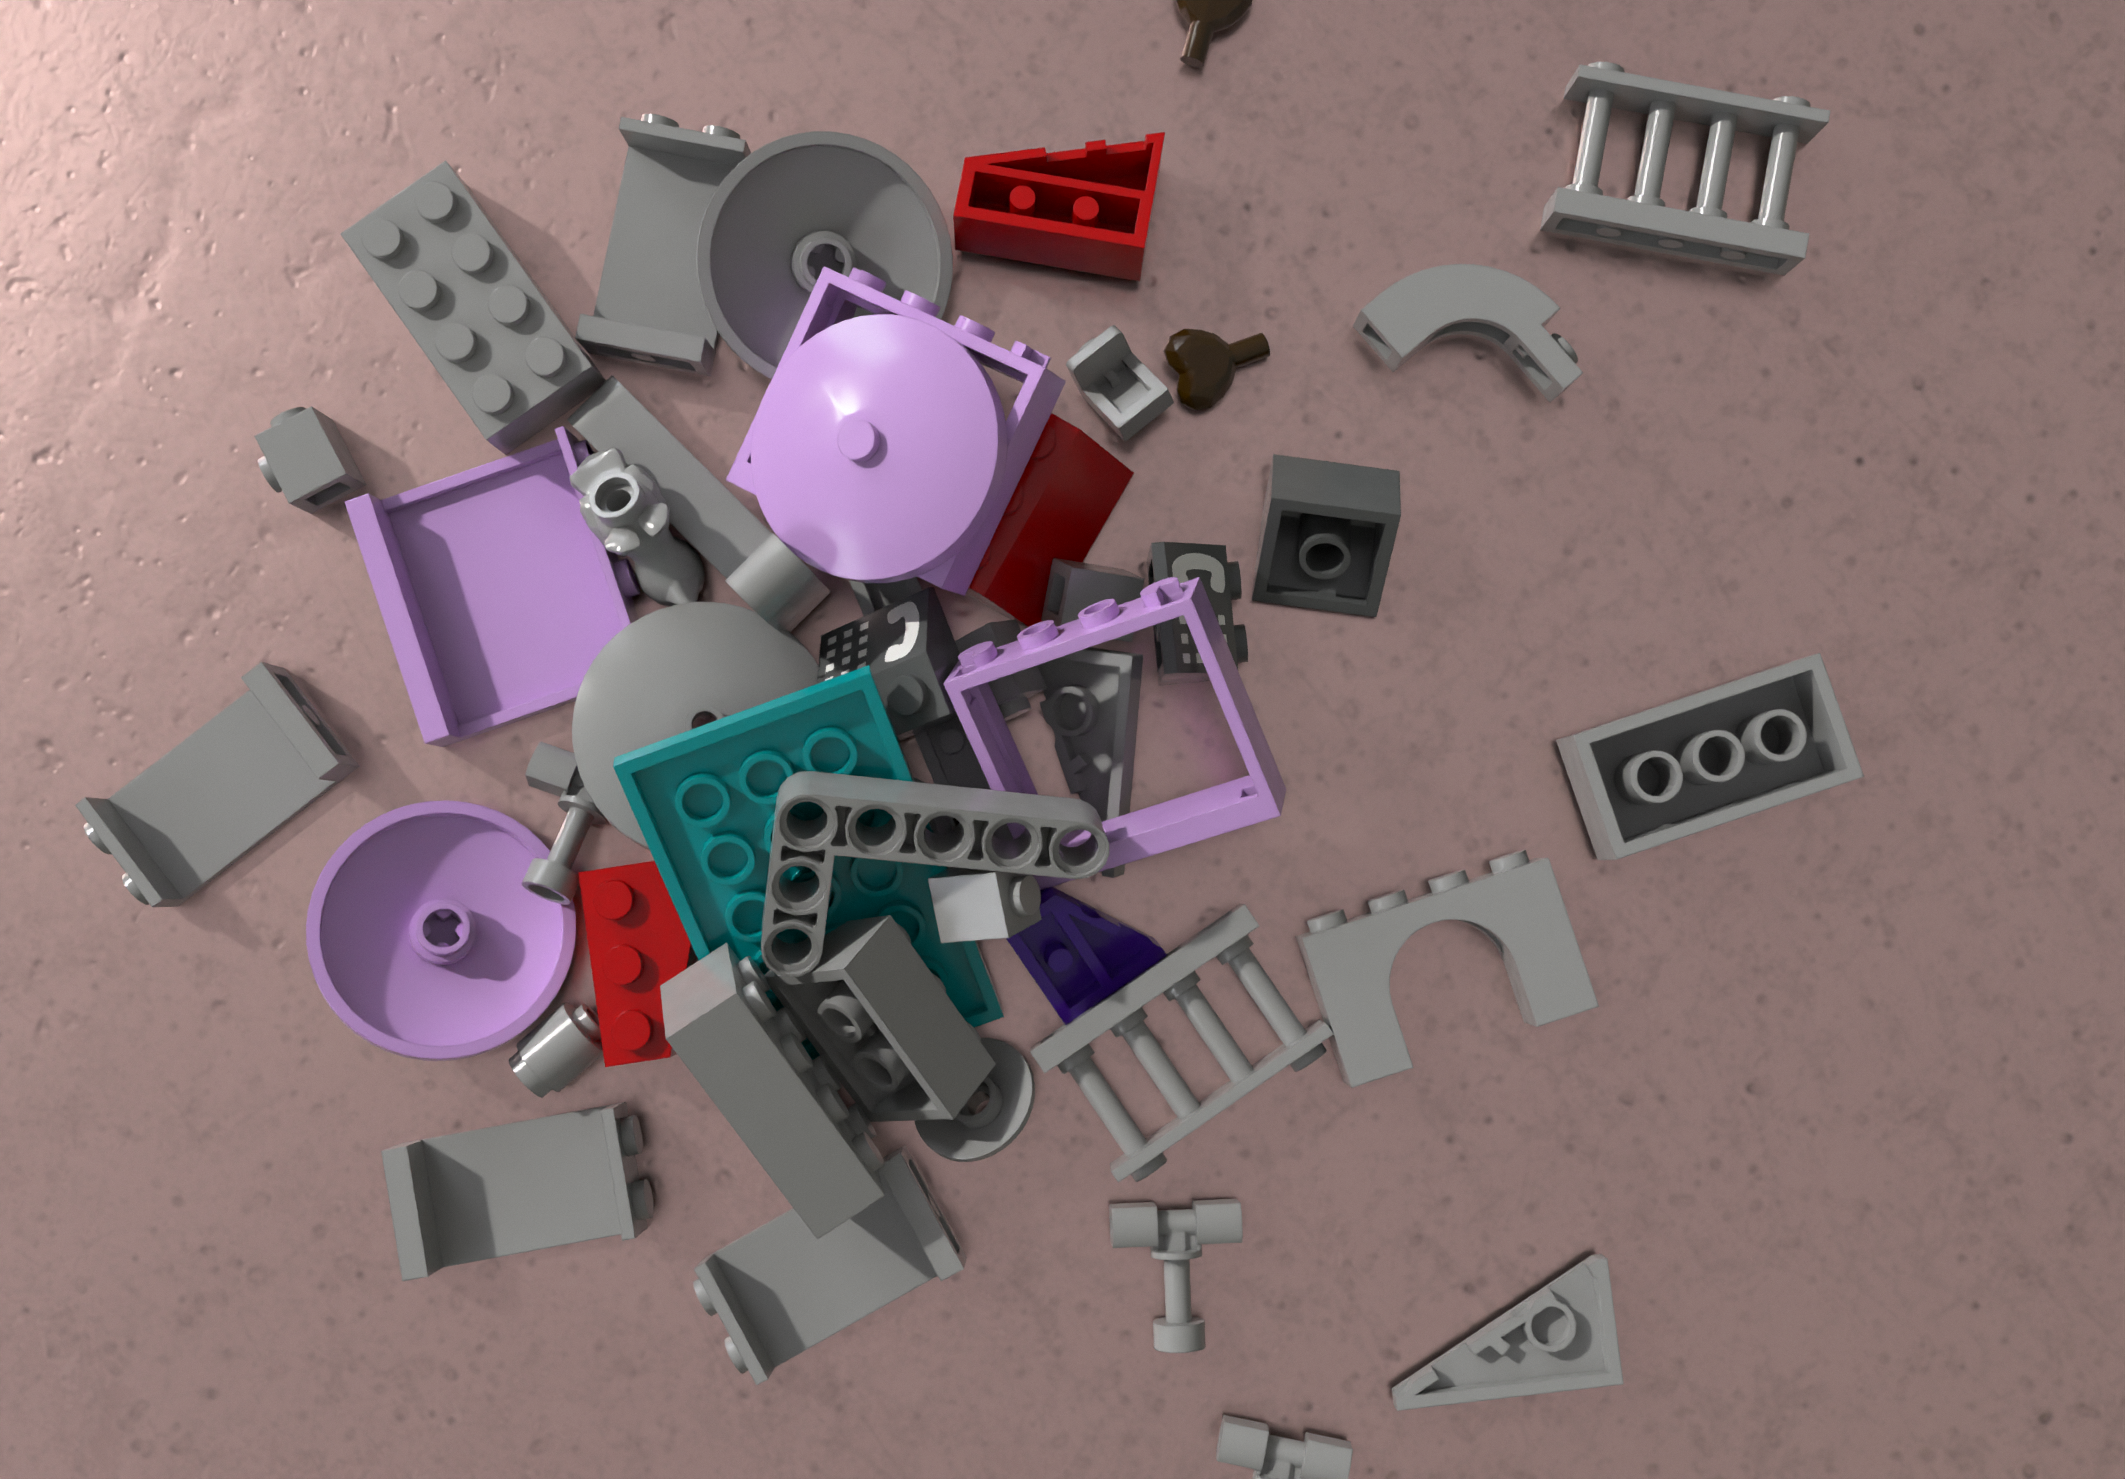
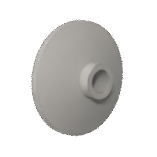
M981 1038L982 1045L996 1065L954 1119L914 1120L922 1140L934 1152L946 1159L957 1162H973L993 1156L1006 1148L1020 1134L1030 1117L1035 1099V1083L1031 1068L1025 1058L1015 1048L998 1039ZM989 1100L987 1106L980 1113L976 1114L977 1107L982 1102Z

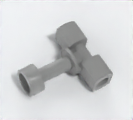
M540 742L526 770L525 776L528 785L559 796L558 806L567 815L547 860L540 858L532 859L522 881V886L543 899L567 905L571 903L580 883L579 875L572 871L571 868L591 823L605 824L607 819L598 810L589 796L580 777L574 753Z
M1237 1199L1192 1200V1209L1157 1211V1206L1154 1202L1109 1204L1110 1241L1112 1247H1150L1152 1258L1164 1260L1166 1317L1153 1321L1154 1349L1167 1353H1188L1205 1349V1320L1193 1317L1191 1314L1190 1259L1202 1256V1244L1242 1243L1241 1203Z
M1223 1415L1216 1459L1218 1462L1254 1469L1252 1479H1348L1353 1448L1350 1441L1308 1432L1305 1433L1304 1441L1270 1435L1268 1424Z

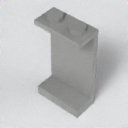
M644 114L641 120L621 117L619 131L628 144V151L594 315L580 314L575 339L589 354L711 377L719 333L707 313L699 289L696 268L698 235L706 208L716 189L735 166L751 154L746 140L740 139V135L737 132L725 127L708 125L703 127V132L679 128V124L676 121L657 114Z
M260 662L241 677L250 689L110 798L85 797L75 805L87 821L84 825V831L88 838L102 852L114 856L126 872L122 875L124 885L141 903L145 905L150 904L151 907L180 906L360 767L285 668Z
M621 1102L400 1143L381 1151L402 1281L429 1277L441 1268L615 1235H621L622 1241L638 1237L648 1228L646 1219L653 1217L654 1204L648 1180H639L635 1155L641 1154L643 1151V1138L637 1116H629L627 1103Z
M906 1145L883 1157L885 1166L880 1168L878 1173L885 1196L818 1240L794 1208L708 1255L694 1268L699 1279L695 1280L693 1285L701 1305L710 1316L718 1313L730 1335L724 1340L730 1359L740 1373L743 1374L749 1371L756 1385L768 1380L775 1367L937 1276L942 1282L964 1269L967 1257Z

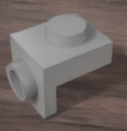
M1115 325L1110 326L1098 337L1087 341L1078 353L1066 363L1081 396L1125 442L1174 403L1168 388L1131 352L1124 334Z

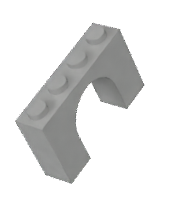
M1526 850L1517 851L1490 860L1491 873L1468 880L1465 870L1456 871L1429 880L1432 891L1430 893L1407 899L1403 889L1369 900L1368 904L1371 910L1369 913L1347 919L1344 909L1307 921L1310 932L1295 937L1323 1021L1333 1032L1329 1039L1344 1083L1353 1088L1414 1068L1392 1004L1390 974L1395 957L1406 940L1421 928L1443 920L1463 921L1479 929L1494 943L1504 962L1524 1023L1539 1027L1599 1007L1549 858L1529 860Z

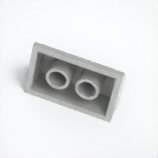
M891 915L850 920L826 934L819 963L811 972L803 976L788 978L777 975L772 970H769L764 975L770 989L782 1005L792 1012L802 1027L805 1036L817 1052L826 1059L840 1083L855 1103L860 1106L870 1122L954 1119L996 1065L982 1045L979 1033L962 1017L946 994L943 982L931 973L911 945L908 933L894 921Z

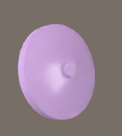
M874 314L844 320L824 329L802 344L781 366L764 394L756 415L751 442V471L759 505L778 538L796 556L820 571L851 581L877 584L898 582L919 576L940 566L960 551L976 534L989 515L998 496L1006 467L1008 447L1004 410L994 383L982 364L967 348L940 329L914 318L893 314Z
M444 800L410 804L382 814L363 825L328 860L314 887L308 907L306 945L309 962L321 994L332 1011L356 1035L370 1044L402 1057L424 1061H451L474 1057L492 1051L522 1034L536 1022L556 997L566 978L575 948L576 913L573 899L570 904H558L543 899L522 886V881L532 859L540 858L547 860L550 850L528 828L513 818L485 806L468 802Z

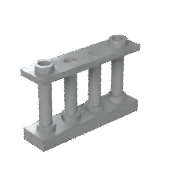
M1594 62L1588 66L1579 65L1565 87L1564 99L1587 103L1573 183L1565 188L1558 187L1545 204L1540 230L1784 276L1805 259L1809 233L1789 230V224L1784 222L1797 142L1808 144L1829 123L1830 110L1810 107L1809 101L1794 96H1782L1771 100L1625 73L1623 67L1610 62ZM1612 108L1648 114L1634 196L1628 197L1627 200L1604 196L1603 190L1598 187ZM1674 119L1710 126L1696 207L1691 208L1689 211L1665 207V202L1660 199ZM1735 131L1772 137L1758 219L1751 221V223L1728 219L1727 213L1722 210Z
M1239 904L1167 953V956L1085 1011L1069 1024H1064L1030 1049V1053L1044 1074L1055 1066H1058L1062 1074L1067 1072L1071 1074L1124 1152L1123 1155L1110 1163L1111 1173L1118 1183L1130 1174L1135 1182L1148 1177L1167 1162L1163 1152L1288 1065H1291L1295 1072L1300 1071L1327 1051L1322 1042L1333 1035L1329 1026L1318 1019L1304 1029L1249 949L1254 943L1248 934L1258 928L1259 924L1245 904ZM1215 956L1222 965L1227 962L1229 963L1283 1042L1281 1046L1253 1065L1250 1064L1196 985L1201 979L1195 970ZM1161 993H1164L1168 1001L1176 999L1230 1079L1229 1082L1199 1102L1143 1021L1148 1015L1142 1007ZM1109 1029L1116 1038L1121 1035L1124 1037L1177 1115L1175 1119L1146 1139L1090 1058L1095 1052L1089 1043Z

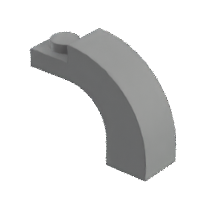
M1475 264L1442 265L1409 275L1391 285L1361 309L1353 324V327L1392 372H1395L1419 350L1434 340L1449 335L1467 334L1489 340L1503 349L1550 403L1583 374L1576 365L1578 357L1572 346L1559 334L1553 333L1550 335L1544 328L1560 310V307L1543 291L1523 278L1489 266Z

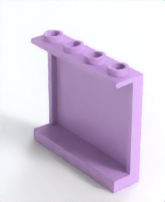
M564 426L555 429L558 438L556 440L382 500L367 493L344 501L425 744L446 747L575 702L584 676L596 656L616 634L639 619L632 597L640 594V588L629 560L626 558L619 561L617 554L606 550L605 545L589 529L580 512L579 500L584 496L571 486L570 476L587 456L594 454L587 440L579 442L578 438Z

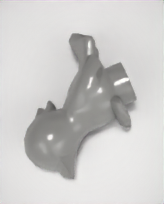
M615 447L587 456L570 476L571 486L584 496L579 500L580 512L589 529L605 545L606 550L623 557L627 555L635 562L636 579L642 591L649 598L665 606L696 602L698 600V593L704 584L705 574L702 560L687 541L672 536L668 527L669 506L655 481L642 468L634 464L627 467L622 451Z

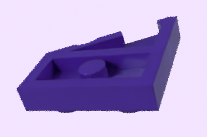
M1054 887L1040 890L1041 902L1039 909L1042 920L1012 937L1006 938L1065 1025L1167 956L1155 938Z

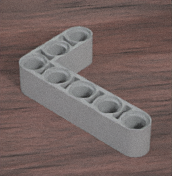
M611 375L567 419L598 452L606 451L612 447L619 449L623 453L627 467L634 464L642 468L655 481L669 506V522L726 578L727 584L755 612L779 632L784 629L791 632L830 593V590L704 467L614 376Z
M816 771L797 772L789 776L780 785L776 799L762 920V959L766 966L774 973L788 978L803 976L811 972L819 963L823 951L834 855L1082 879L1098 873L1106 864L1109 856V842L1097 810L1088 802L1074 798ZM800 802H813L821 806L824 812L814 820H801L792 815L790 809ZM870 809L885 810L892 815L888 823L880 827H869L858 820L862 813ZM938 816H950L959 821L954 830L945 834L933 833L926 828V825ZM1006 823H1018L1025 827V831L1013 840L1004 841L993 836L994 832ZM1082 829L1091 833L1090 838L1078 847H1067L1060 844L1061 839L1073 830ZM793 866H805L813 870L816 875L806 882L797 883L787 879L783 873ZM793 928L801 930L808 935L805 940L791 944L783 942L776 937L779 932Z

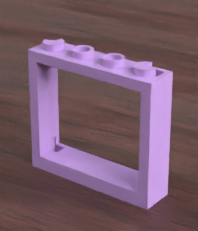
M824 266L774 376L785 361L802 344L824 329L844 320L852 319L857 307L872 314L900 315L926 322L961 343L982 365L1023 383L1006 420L1008 447L1006 467L998 496L989 515L971 540L953 557L940 566L917 576L941 589L965 596L1066 381L1047 369L1051 357L1033 350L1026 344L1015 341L1011 351H1008L991 343L995 335L993 330L960 315L955 326L936 318L941 307L925 298L905 290L899 301L882 293L887 284L885 281L864 270H858L853 267L849 277ZM756 415L726 478L727 481L756 495L751 471V442Z
M1177 577L1162 579L1144 588L1140 592V598L1117 605L1115 599L1099 601L1078 613L1079 619L1057 627L1053 620L1039 622L1021 631L1017 635V641L997 648L992 641L974 645L957 656L959 661L944 682L945 689L991 790L1038 795L988 682L1184 615L1249 775L1103 821L1102 824L1109 842V856L1106 864L1099 872L1281 816L1286 794L1285 784L1200 577L1183 583H1179ZM1007 823L1013 839L1018 838L1025 831V827L1021 824ZM1082 829L1071 831L1061 839L1060 844L1067 847H1078L1090 838L1091 833ZM1033 875L1040 890L1075 880Z

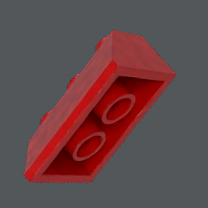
M1051 413L966 594L1005 617L1016 620L1019 625L1025 628L1042 622L1041 617L1053 558L1084 562L1131 481L1134 472L1081 429Z

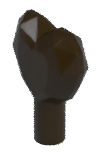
M1176 0L1180 14L1190 25L1180 60L1192 67H1203L1213 33L1229 28L1241 19L1252 6V0Z
M1183 329L1171 335L1163 351L1168 365L1179 375L1176 390L1181 404L1194 411L1214 406L1231 387L1238 367L1270 356L1269 344L1263 333L1228 344L1216 334L1198 329Z

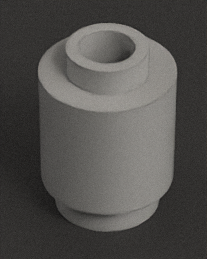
M563 1003L517 1043L518 1052L509 1059V1064L516 1076L531 1092L541 1098L551 1090L560 1092L603 1055L598 1015L585 1004L576 1009L569 1003Z

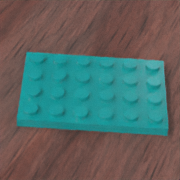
M869 665L615 757L613 763L616 775L698 960L728 943L740 961L750 956L764 975L770 969L762 959L761 953L762 920L776 799L780 785L789 776L804 771L914 782ZM800 802L794 805L790 812L798 819L814 820L823 814L824 809L813 802ZM870 809L862 813L858 820L869 827H880L888 823L892 815L885 810ZM929 822L926 825V828L934 833L932 825ZM834 855L825 935L850 920L891 915L894 921L908 933L911 945L931 973L943 982L946 994L966 1022L975 1028L1004 1017L1000 1000L977 941L941 943L928 878L948 869V866ZM793 866L787 869L783 875L790 881L799 883L812 879L816 873L805 866ZM793 928L779 932L776 937L783 942L791 944L805 940L808 935L801 930ZM771 989L765 992L776 1010L784 1007ZM806 1037V1040L801 1043L813 1060L820 1056V1054Z

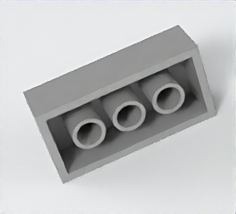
M447 161L438 165L341 233L343 239L483 437L505 455L588 398L606 381L467 184Z
M1820 653L1556 740L1597 860H1617L1864 777Z
M725 943L660 985L665 1037L818 1240L885 1196L878 1170L885 1166V1162L876 1145L871 1140L876 1137V1132L858 1104L855 1103L849 1108L846 1107L837 1093L842 1088L840 1081L822 1055L813 1060L801 1043L806 1040L805 1033L792 1012L786 1006L779 1010L774 1008L765 992L770 990L768 981L755 961L750 956L740 961L729 944Z

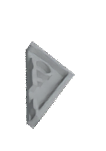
M1089 647L1037 665L1047 686V689L1043 690L1046 700L1039 703L1046 722L1055 733L1054 746L1070 793H1078L1082 801L1088 802L1093 806L1103 822L1130 813L1143 654ZM1125 864L1101 871L1102 876L1115 878L1123 875Z
M1602 1254L1589 1256L1392 1388L1393 1404L1397 1411L1623 1385L1608 1259Z

